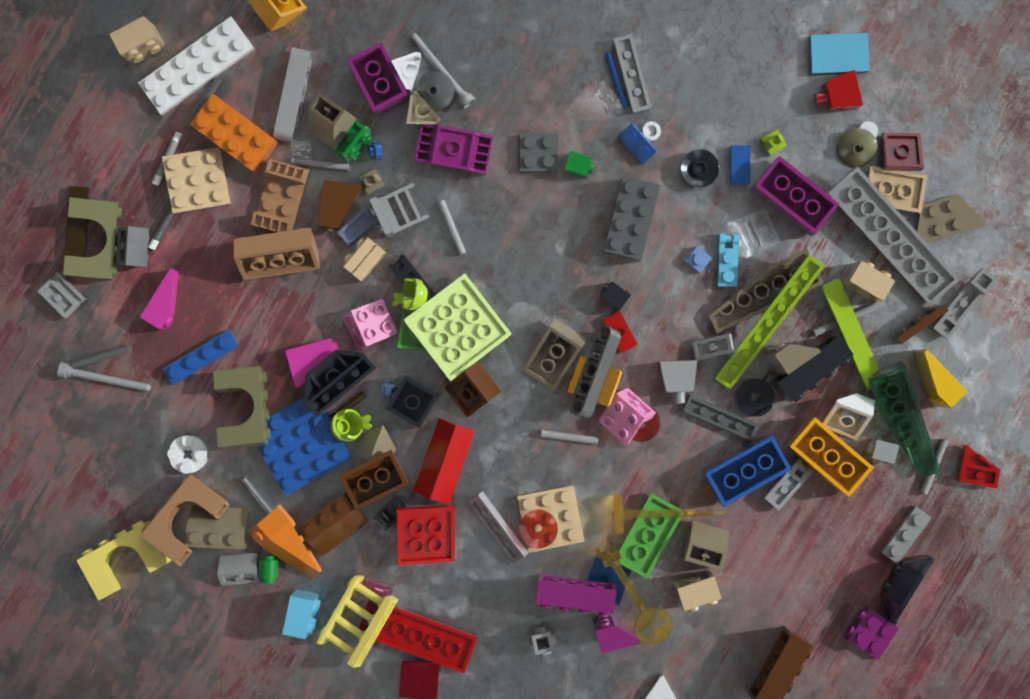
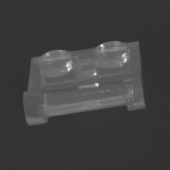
M766 208L733 222L734 226L738 228L748 250L746 251L748 257L781 243ZM746 222L750 223L759 243V246L756 248L744 225Z

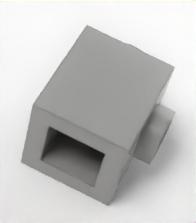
M871 439L866 448L867 457L873 458V463L884 465V462L895 464L899 445Z

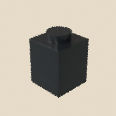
M613 281L610 285L606 283L600 291L602 293L600 298L618 311L621 310L631 294Z

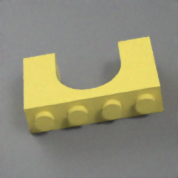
M141 520L132 525L133 529L126 532V530L115 534L116 539L112 541L106 539L99 543L98 549L93 551L90 548L81 553L82 557L77 562L98 601L121 589L110 567L111 555L117 547L127 546L136 550L149 573L171 561L140 537L142 529L146 524L151 523L150 521L143 523Z

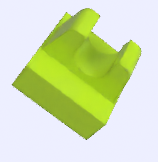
M778 129L760 139L769 156L787 146Z

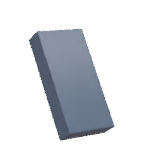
M364 207L336 233L351 247L378 221Z

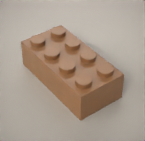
M311 227L234 239V259L244 281L320 269L319 250Z

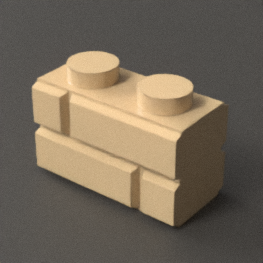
M368 237L366 239L361 238L355 246L357 247L356 251L353 254L350 252L343 260L345 262L343 267L360 281L367 277L387 253Z

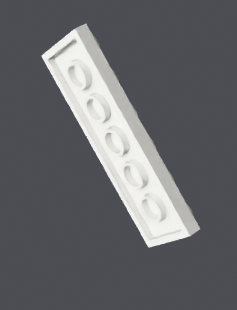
M229 17L138 84L158 112L163 115L255 48L234 19Z

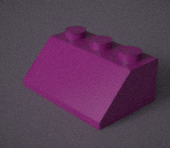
M611 614L609 616L596 615V618L592 619L602 654L640 644L634 627Z

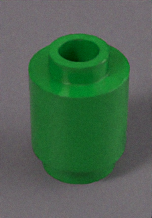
M263 555V558L259 559L258 578H260V583H276V578H278V559L274 558L275 555Z

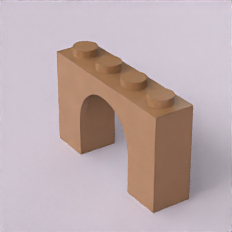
M191 474L181 481L178 490L168 497L165 506L155 513V518L151 523L144 526L140 535L141 538L180 567L193 551L173 535L172 520L176 513L185 507L197 506L218 520L230 506L223 497Z

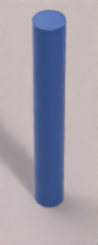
M612 51L605 53V57L621 108L623 109L629 105Z

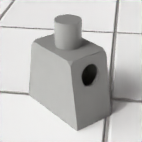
M697 360L658 362L664 392H673L674 404L685 403V392L694 391Z

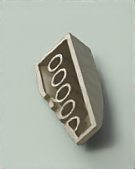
M806 248L769 266L714 311L709 318L716 332L719 333L764 312L806 256L810 254L808 249ZM820 274L807 291L824 284Z

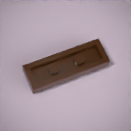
M945 304L932 305L926 310L928 313L924 316L919 315L911 320L912 324L907 328L903 326L895 332L896 335L892 338L896 344H903L949 310Z

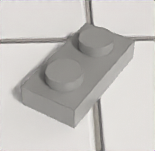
M731 334L693 342L695 358L698 362L735 353Z

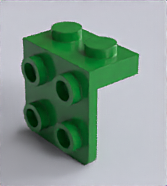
M355 120L337 148L333 151L348 163L355 161L361 153L359 151L363 145L367 146L372 140L371 135L373 133L368 126H363Z

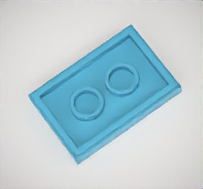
M868 33L809 36L811 75L840 74L855 70L856 73L870 71Z

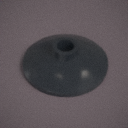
M704 149L693 150L684 157L681 163V174L689 185L697 188L707 187L718 177L719 163L711 152ZM697 166L702 167L701 173L696 171Z

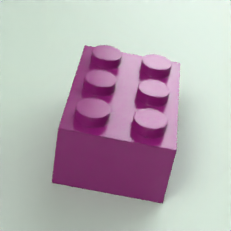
M382 42L347 59L375 116L409 99Z

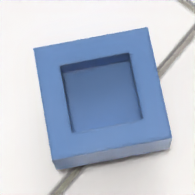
M697 246L685 262L700 273L712 257Z

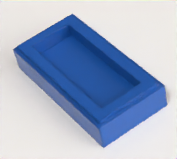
M731 145L730 185L751 184L750 145Z

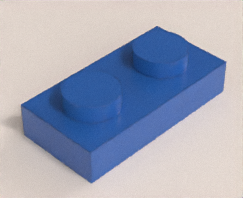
M633 122L618 135L620 140L642 164H645L658 151Z

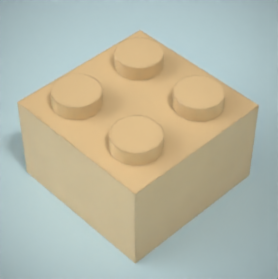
M145 16L109 34L119 54L130 63H139L145 56L156 54L165 46L157 29Z
M864 260V262L852 263L841 283L874 303L884 301L895 280L891 279V275L888 272L878 271L874 268V264Z
M709 570L673 582L679 603L684 611L693 612L698 610L699 606L705 604L711 606L718 603L719 599H722L715 577Z

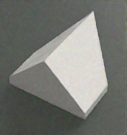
M419 52L392 60V64L405 89L411 94L422 59Z

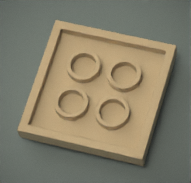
M220 147L162 157L173 214L231 205Z
M574 485L517 496L528 553L585 542Z

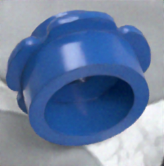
M371 142V146H368L370 157H374L375 160L383 157L381 143Z

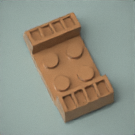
M269 159L265 170L268 176L258 211L253 213L251 226L253 229L267 233L293 230L296 223L309 169L276 159Z

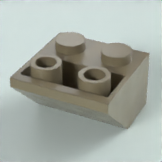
M319 92L308 108L307 131L335 150L356 118Z
M692 520L682 558L689 562L722 571L728 551L730 531Z

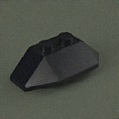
M335 349L306 374L304 404L318 417L374 371L376 366L364 353Z
M925 554L900 560L899 563L893 566L892 574L888 580L884 581L881 586L882 591L880 592L886 619L892 624L896 625L902 612L935 560L933 557Z

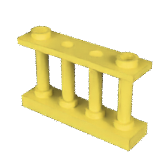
M362 575L354 576L349 580L345 594L326 627H323L319 632V639L317 641L319 645L330 641L349 654L350 659L347 664L353 668L361 666L399 600L393 595L381 598L363 586L361 583L365 577ZM357 591L378 604L379 609L376 614L372 615L352 601ZM347 608L368 621L369 626L366 631L360 630L342 618ZM338 624L359 638L360 642L357 647L352 648L333 635Z

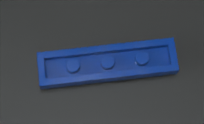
M227 330L166 366L163 370L171 384L175 385L240 346L232 332Z

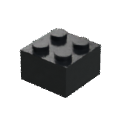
M405 375L386 410L417 428H421L440 394Z

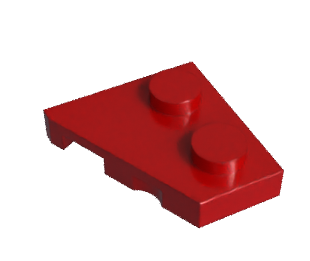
M963 445L957 481L997 488L1000 469L972 450L970 446Z

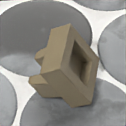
M376 169L359 177L368 195L385 187Z

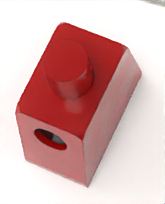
M855 70L826 81L822 85L823 92L814 93L816 105L826 103L828 111L856 110L863 106Z

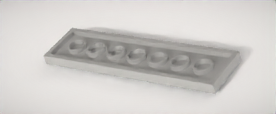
M858 166L853 168L827 192L830 197L839 203V207L928 305H932L960 280Z

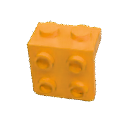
M580 356L576 364V370L567 391L571 394L575 391L586 357ZM610 367L597 402L598 404L607 407L611 405L622 375L621 370Z

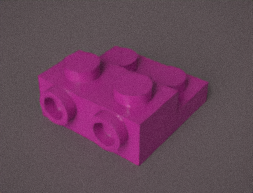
M865 605L864 608L858 611L854 624L849 625L845 638L879 660L899 630V627Z

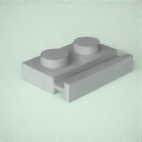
M56 272L38 290L65 319L86 300L60 272Z

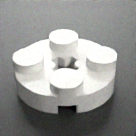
M186 435L178 437L172 442L167 455L174 469L188 474L203 468L207 462L208 449L201 438ZM185 450H192L191 459L184 457Z

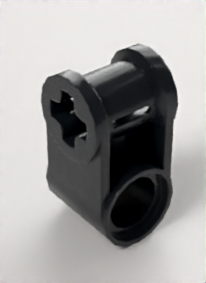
M396 495L372 518L385 527V531L396 522L394 501L399 500L402 502L403 508L407 507L408 502L404 496Z

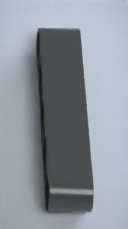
M607 325L600 326L596 331L569 405V410L572 414L586 419L590 418L595 410L621 338L619 331Z

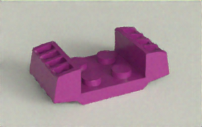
M421 124L414 161L422 165L432 166L433 164L470 171L471 174L484 176L487 173L493 136L446 126Z

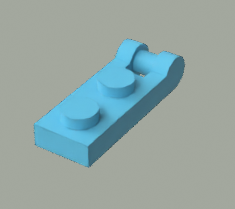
M719 233L717 287L738 286L739 233H732V235ZM725 243H732L731 248H725Z

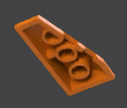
M279 505L254 526L249 533L261 547L312 579L322 569L312 552L305 548L303 536H298L294 529L296 525L294 520Z

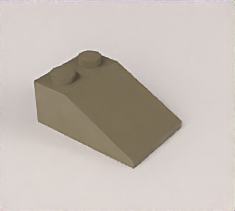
M555 319L522 371L555 391L588 339Z

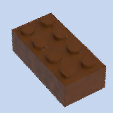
M784 626L747 692L751 699H783L786 693L791 691L794 678L800 675L803 669L802 664L805 659L810 657L813 645L805 637Z

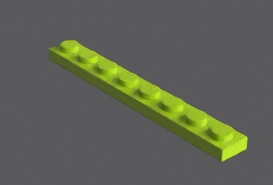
M810 254L806 256L736 348L735 353L730 356L715 376L716 380L731 390L824 269L825 265Z

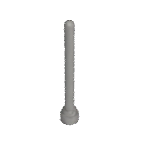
M412 33L410 39L437 71L445 73L452 80L454 92L457 94L462 108L466 109L475 101V98L471 93L462 90L416 33Z
M63 362L59 364L57 376L65 379L74 376L142 391H150L151 386L146 383L73 369V366Z

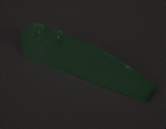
M899 361L882 367L867 378L879 414L922 478L941 472L906 366Z

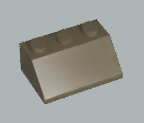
M775 343L766 349L767 353L764 354V357L776 374L788 375L821 351L818 348L796 344Z
M192 506L186 527L185 545L187 547L244 550L248 547L250 508L228 507L217 520L204 509Z

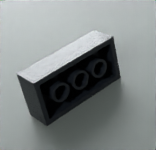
M830 336L816 347L821 351L819 354L790 374H780L770 382L784 401H799L805 396L803 394L805 391L815 389L820 385L819 381L822 378H829L835 373L834 369L838 366L843 367L851 361L850 357L854 354L840 336Z

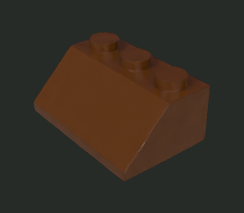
M392 450L339 475L355 510L408 485L410 482Z
M345 492L297 528L306 541L323 556L369 521L360 508L355 510L347 492Z

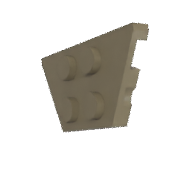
M957 194L924 204L922 212L918 214L919 219L915 230L927 243H931L986 226V223Z

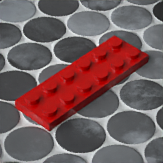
M369 599L365 610L372 615L376 614L379 609L378 604ZM395 606L375 641L465 673L478 636ZM362 618L358 628L366 631L369 626L368 621Z

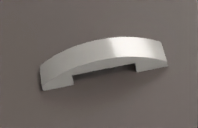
M981 268L956 294L947 306L949 311L939 317L932 328L949 340L959 328L960 322L979 299L988 293L998 279L986 269Z

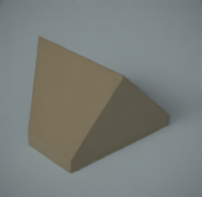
M417 91L410 95L406 124H438L441 121L439 116Z
M382 425L361 434L354 453L369 461L389 450L395 453L396 448L385 427Z

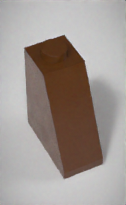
M323 180L318 226L323 228L322 231L334 232V229L339 230L363 192L364 187L361 184Z

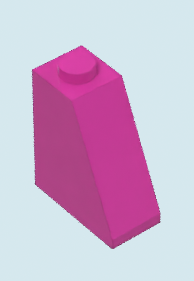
M329 338L285 350L295 388L302 387L305 384L306 374L335 349L339 350L336 341L333 342V339Z

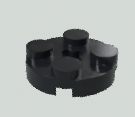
M747 379L739 385L735 392L736 404L746 415L759 417L768 413L773 406L775 398L773 388L764 380ZM753 392L760 395L758 402L750 400Z

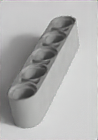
M294 47L291 50L274 127L273 138L276 140L293 143L295 140L313 59L312 51Z

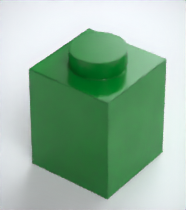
M570 151L564 172L586 178L587 174L592 173L594 163L591 162L592 157Z

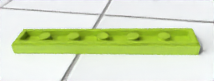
M840 278L821 285L820 287L846 345L854 354L851 357L865 389L870 390L885 383Z

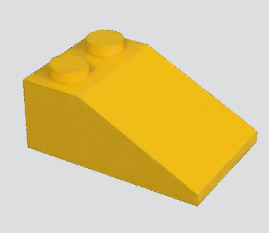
M927 349L915 350L913 352L925 393L929 396L928 400L935 407L952 408L968 391Z

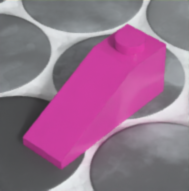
M173 268L169 269L140 318L162 330L169 328L174 320L172 317L175 314L179 271Z

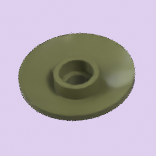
M862 128L847 131L841 137L838 144L840 158L846 164L853 167L868 164L873 160L877 152V141L874 135ZM861 145L862 150L859 152L855 151V146Z

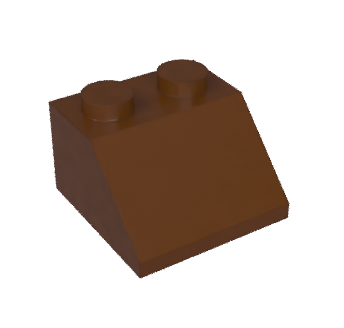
M478 361L444 387L467 418L501 392Z

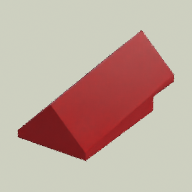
M439 418L413 491L428 499L450 504L475 430Z

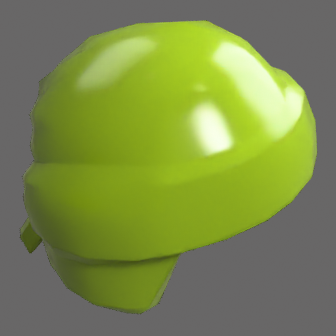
M405 278L402 294L394 293L395 300L392 306L402 304V308L407 310H415L422 307L426 303L428 295L427 288L422 280Z
M343 409L333 416L330 423L331 432L338 440L344 442L357 439L364 428H372V425L369 423L371 416L365 415L361 417L353 409Z

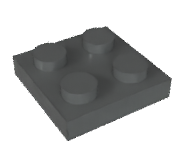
M520 133V173L558 172V133Z

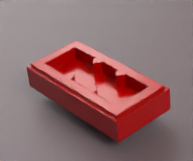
M621 311L603 320L605 325L619 331L621 338L617 348L620 353L638 345Z

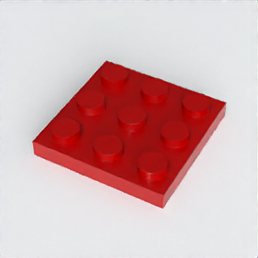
M454 505L396 508L397 566L455 562Z

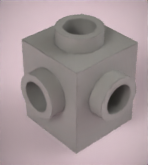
M545 626L534 628V631H531V637L528 638L530 649H534L535 655L540 654L543 656L550 654L554 651L553 644L557 643L555 632L551 633L550 627L545 628ZM546 637V640L543 642L539 640V638Z

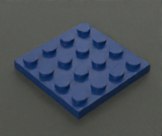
M304 398L269 417L267 428L270 429L271 438L268 440V445L257 446L285 496L353 458L344 441L338 440L333 436L330 428L331 420L327 411L325 410L316 417L304 404Z

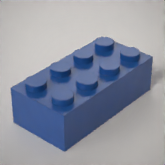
M768 434L703 470L702 473L720 505L725 507L792 469L774 436Z

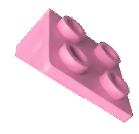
M383 299L351 310L342 316L357 351L398 333Z
M627 388L615 394L611 405L606 408L599 422L624 445H628L642 423L652 419L656 412Z

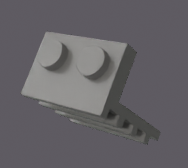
M413 183L379 199L377 197L370 199L371 205H369V209L373 216L377 215L379 222L376 224L381 234L385 233L387 237H390L429 218L428 214L420 217L408 191L415 187ZM402 192H405L417 219L411 222L398 196ZM395 197L407 224L399 226L387 199Z

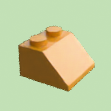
M248 0L270 31L284 27L307 9L301 0Z

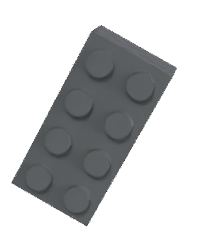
M627 176L621 178L603 253L638 262L642 260L661 185Z

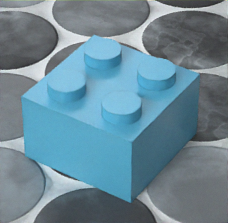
M299 589L294 591L290 596L283 635L306 639L309 634H312L317 623V619L314 616L319 611L321 600H318V593Z

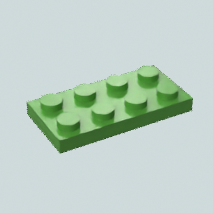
M650 492L613 560L648 579L682 518L684 511Z

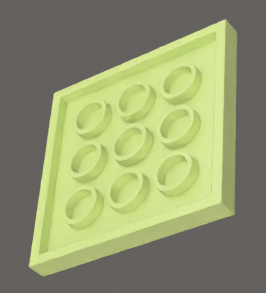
M463 274L404 319L405 323L450 381L512 335L466 274Z

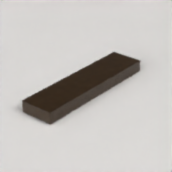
M69 186L68 209L69 197L90 199V188ZM68 210L64 257H85L88 220L71 219L68 217Z

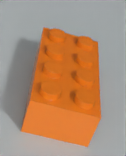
M214 94L210 96L190 123L191 126L254 173L258 172L279 144L275 139Z

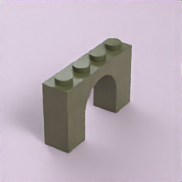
M69 197L68 217L97 222L105 229L107 242L104 249L96 256H65L64 276L113 280V276H117V265L114 264V257L117 255V245L115 243L118 236V227H120L117 226V219H121L122 207H119L118 202Z
M260 366L213 371L214 390L216 392H247L251 395L254 402L253 413L245 423L238 426L216 428L218 448L226 450L268 445L271 433L270 429L267 428L269 410L266 409L265 404L268 401V392L264 389V383L267 382L266 372Z

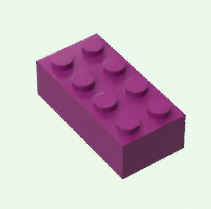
M780 156L773 160L751 188L809 236L815 235L839 206L837 201Z
M540 574L535 604H539V607L542 608L558 606L559 610L570 611V608L578 609L580 613L595 611L598 615L609 616V613L614 614L616 584Z

